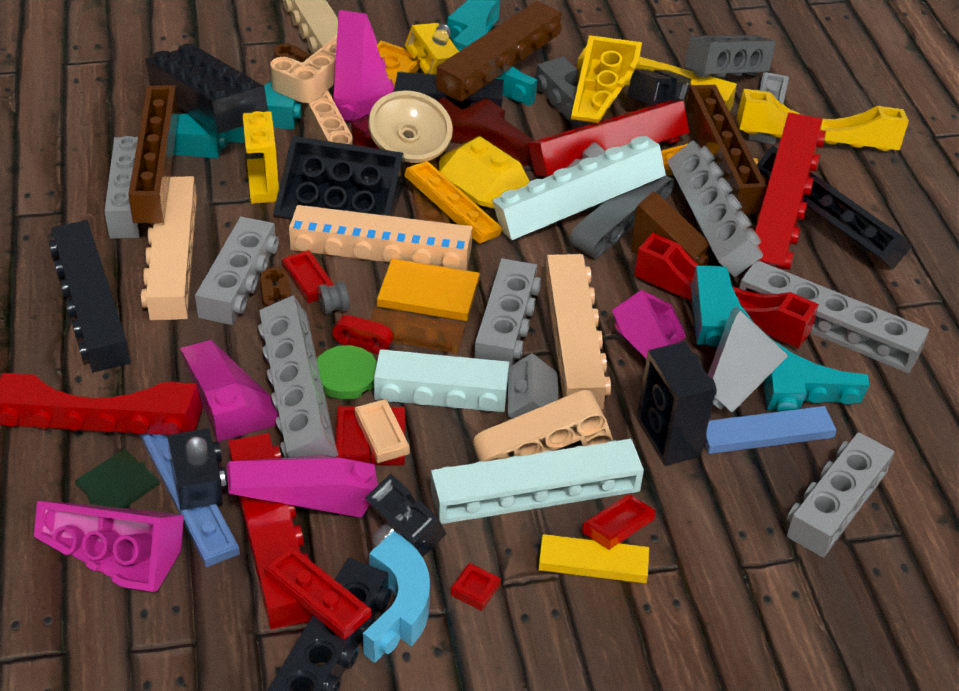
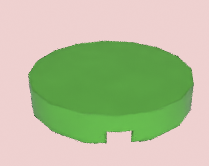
M351 345L336 346L326 350L317 358L324 394L341 400L355 399L361 397L362 392L368 389L371 391L374 388L377 361L365 349Z

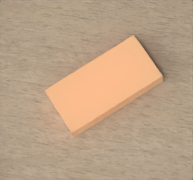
M387 399L355 407V417L377 463L410 454V446Z

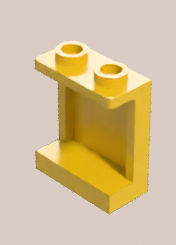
M255 111L244 113L243 125L246 153H263L264 157L247 159L251 204L276 202L279 184L272 112Z

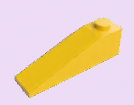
M589 35L571 119L599 123L637 68L642 42Z

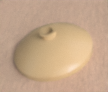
M396 91L383 96L374 104L368 122L370 135L380 149L403 152L405 162L411 163L426 162L441 155L447 149L453 131L450 116L444 107L430 96L415 91Z

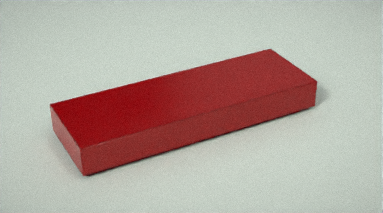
M292 545L264 567L265 576L343 640L371 617V608Z

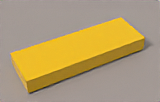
M542 535L539 571L647 583L649 547L619 543L608 550L594 540Z

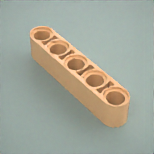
M328 90L313 102H300L317 140L353 145L352 134Z

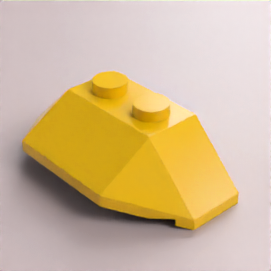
M480 136L439 157V172L478 205L495 209L493 199L500 197L505 191L517 190L527 186L530 182L519 161Z

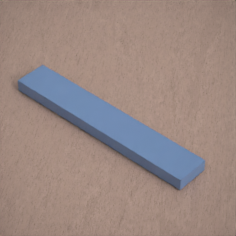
M139 434L179 515H184L183 523L205 567L239 555V546L217 504L180 511L170 463L167 435Z

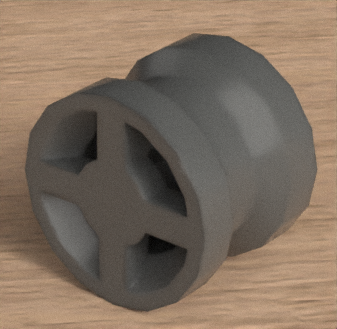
M343 280L335 282L333 286H326L325 284L317 286L319 305L323 315H329L333 310L337 309L340 311L349 310V297Z

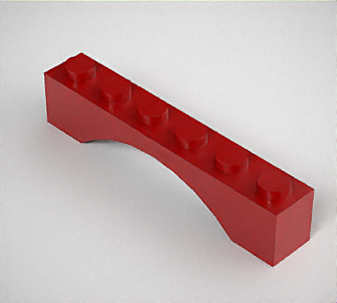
M652 232L638 249L634 276L692 301L691 283L695 268L699 265L688 256L680 244ZM732 286L741 306L762 331L798 349L801 347L812 331L819 306L818 303L792 292L760 294Z
M2 373L0 378V425L171 435L195 431L203 408L197 383L162 382L151 388L128 395L89 398L58 391L43 383L34 374Z

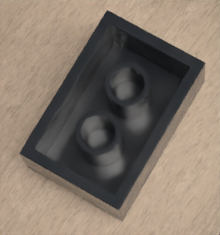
M685 341L651 349L647 353L637 421L664 466L701 457L703 445L707 438L706 432L709 419L712 416V404L717 393L713 378L708 377L701 366L698 355L692 353Z

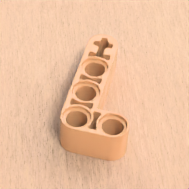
M337 35L303 63L288 57L273 59L270 63L272 89L279 94L303 103L313 102L334 85Z
M582 390L478 433L474 437L473 446L478 460L486 462L512 456L555 451L579 440L583 446L607 443L613 441L596 396L589 390Z

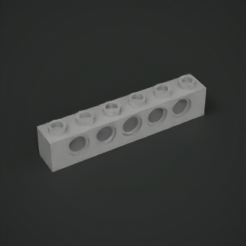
M693 140L667 160L718 262L723 267H727L728 272L736 277L764 256L758 246L761 240L752 228H748L752 224L744 212L739 211L742 208L740 202L732 193L729 194L733 189L721 177L724 173L713 161L715 159L714 155L706 146L701 148Z
M761 261L753 263L741 280L740 289L760 294L792 292L818 303V310L810 333L909 374L923 350L930 330Z
M293 295L259 310L262 323L258 325V328L266 343V346L262 349L266 360L270 364L267 375L275 390L271 397L276 409L279 411L276 423L284 437V442H281V449L285 457L311 455L336 457L338 452L308 317Z

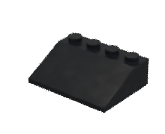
M292 136L273 216L292 220L297 205L393 216L402 192L405 179L404 174L407 168L404 153Z

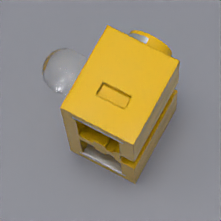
M438 23L412 25L404 45L414 59L420 60L419 66L425 74H436L439 64L459 52L449 39L451 35L450 28L447 25H439Z

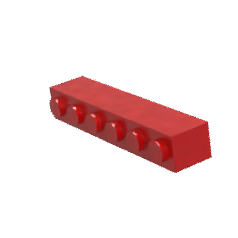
M666 101L599 121V123H592L528 142L535 175L548 177L553 175L555 171L566 168L575 159L581 160L583 158L582 152L593 142L606 151L612 147H621L631 143L632 139L640 136H647L656 143L661 141L672 143L679 141L680 135L690 132L684 101Z
M790 112L787 115L755 233L761 240L758 246L764 255L758 261L783 271L785 269L790 270L792 266L794 252H790L791 244L797 245L801 227H796L798 219L804 220L807 203L803 202L804 196H810L814 178H809L811 171H817L820 154H816L817 147L823 148L826 131L821 130L823 118Z
M269 433L228 441L230 461L281 458L279 446H272ZM238 495L270 630L309 622L313 614L265 576L264 567L291 545L298 551H300L299 547L304 546L300 525L293 526L292 519L296 518L295 506ZM304 553L303 555L309 559L308 554Z

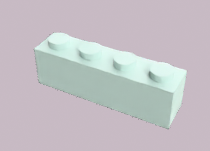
M380 349L374 376L375 400L387 399L388 402L504 412L509 362Z

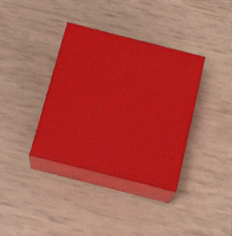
M468 563L451 587L450 596L483 611L499 588L501 578Z

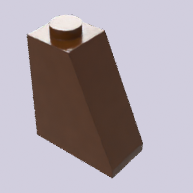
M651 192L637 205L631 252L638 254L639 247L653 232L680 244L688 256L699 266H709L711 258L708 256L710 248L708 240L658 193Z

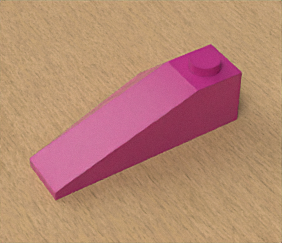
M340 10L338 13L334 102L344 121L361 124L369 121L370 112L380 98L394 92V85L392 79L389 80L386 73L384 58L380 57L377 49V39L368 15Z
M640 290L612 310L616 319L615 327L619 334L626 338L646 359L648 350L679 343L686 338L684 329L673 306L643 290Z
M212 340L180 348L193 383H197L204 411L217 441H224L277 425L276 417H279V413L272 397Z
M329 455L229 461L226 466L229 494L362 518L370 506L365 497L378 486L374 464Z
M40 500L37 501L34 537L65 555H72L83 561L89 569L100 571L113 579L112 582L121 587L156 592L181 552L184 515Z

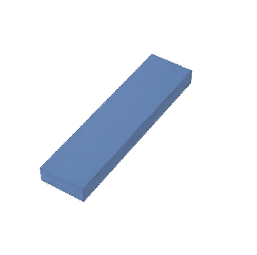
M825 406L710 420L704 445L708 454L834 438L836 428Z

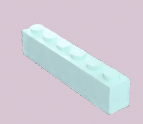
M647 136L636 137L631 140V143L621 147L609 148L602 155L594 158H585L579 164L570 168L559 169L553 175L544 179H535L530 181L527 186L517 190L505 191L500 197L492 200L502 232L508 238L514 240L666 176L660 145Z
M632 439L613 440L607 443L577 446L556 451H544L537 454L512 456L505 459L486 462L479 461L473 464L448 466L431 470L430 492L437 517L441 524L640 492L644 469Z

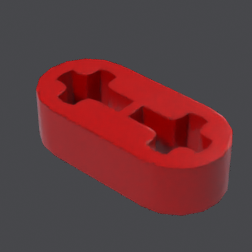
M352 315L341 316L332 331L333 337L340 344L360 347L374 354H379L380 349L388 350L394 339L393 332L386 325Z

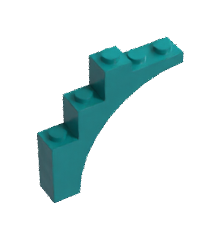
M467 0L447 18V36L453 41L458 51H461L490 32L491 28L499 20L500 0ZM511 67L508 71L495 78L504 79L503 96L531 106L536 101L537 79L520 72L514 67Z
M270 80L264 85L268 112H272L273 128L294 130L296 120L301 119L302 103L275 92L272 89V82ZM179 114L173 155L219 158L222 147L226 148L227 142L245 143L244 126L218 134L191 115Z
M696 266L691 283L697 345L716 347L720 343L730 312L735 306L750 320L752 319L741 306L732 288L727 267ZM775 342L788 357L763 381L767 410L779 412L797 410L801 408L803 401H810L812 403L842 402L843 404L862 402L870 386L868 374L843 372L815 364L793 354Z

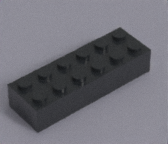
M193 44L180 45L178 50L171 52L158 51L153 54V57L145 59L150 86L176 85L178 107L218 134L244 126V113L255 111L268 112L265 88L262 84Z

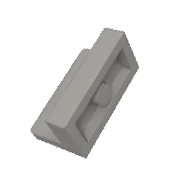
M531 353L509 367L508 416L513 419L558 400V374L536 355Z

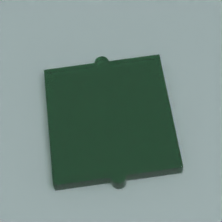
M123 449L75 480L76 486L88 496L90 504L95 503L97 506L117 508L127 507L160 485L159 480L146 469L145 462H139L126 449Z

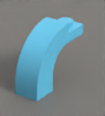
M395 531L369 553L370 566L388 572V588L392 590L396 598L392 606L363 632V654L374 663L383 654L391 653L397 647L400 639L412 647L422 634L429 616L430 578L426 563L418 550Z

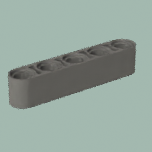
M666 175L605 201L574 228L569 244L594 259L599 258L634 228L637 205L653 191L666 200L673 190L674 179Z

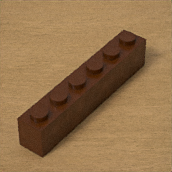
M539 1L534 2L439 64L436 72V89L460 102L486 84L492 82L496 77L508 71L515 64L524 60L534 51L540 49L553 38H556L562 29V12Z
M716 84L690 85L685 111L700 147L706 146L714 155L715 159L713 161L724 173L721 177L733 189L729 194L732 193L742 206L739 211H743L745 215L760 214L767 185Z
M176 85L147 86L128 194L133 223H164L179 118Z

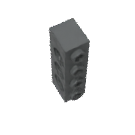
M758 35L690 36L684 67L694 70V75L708 78L710 74L726 77V73L734 76H742L743 73L758 75L759 72L770 71L776 41Z

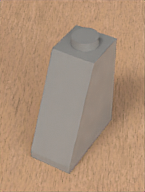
M737 306L730 312L708 373V377L713 378L717 388L713 404L720 410L725 406L731 412L788 357Z

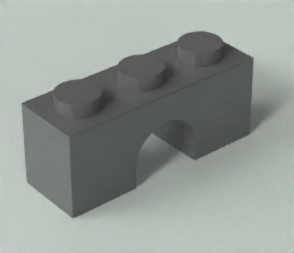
M564 56L537 64L535 79H537V90L541 91L551 104L576 128L594 123L571 119L577 92L578 70Z

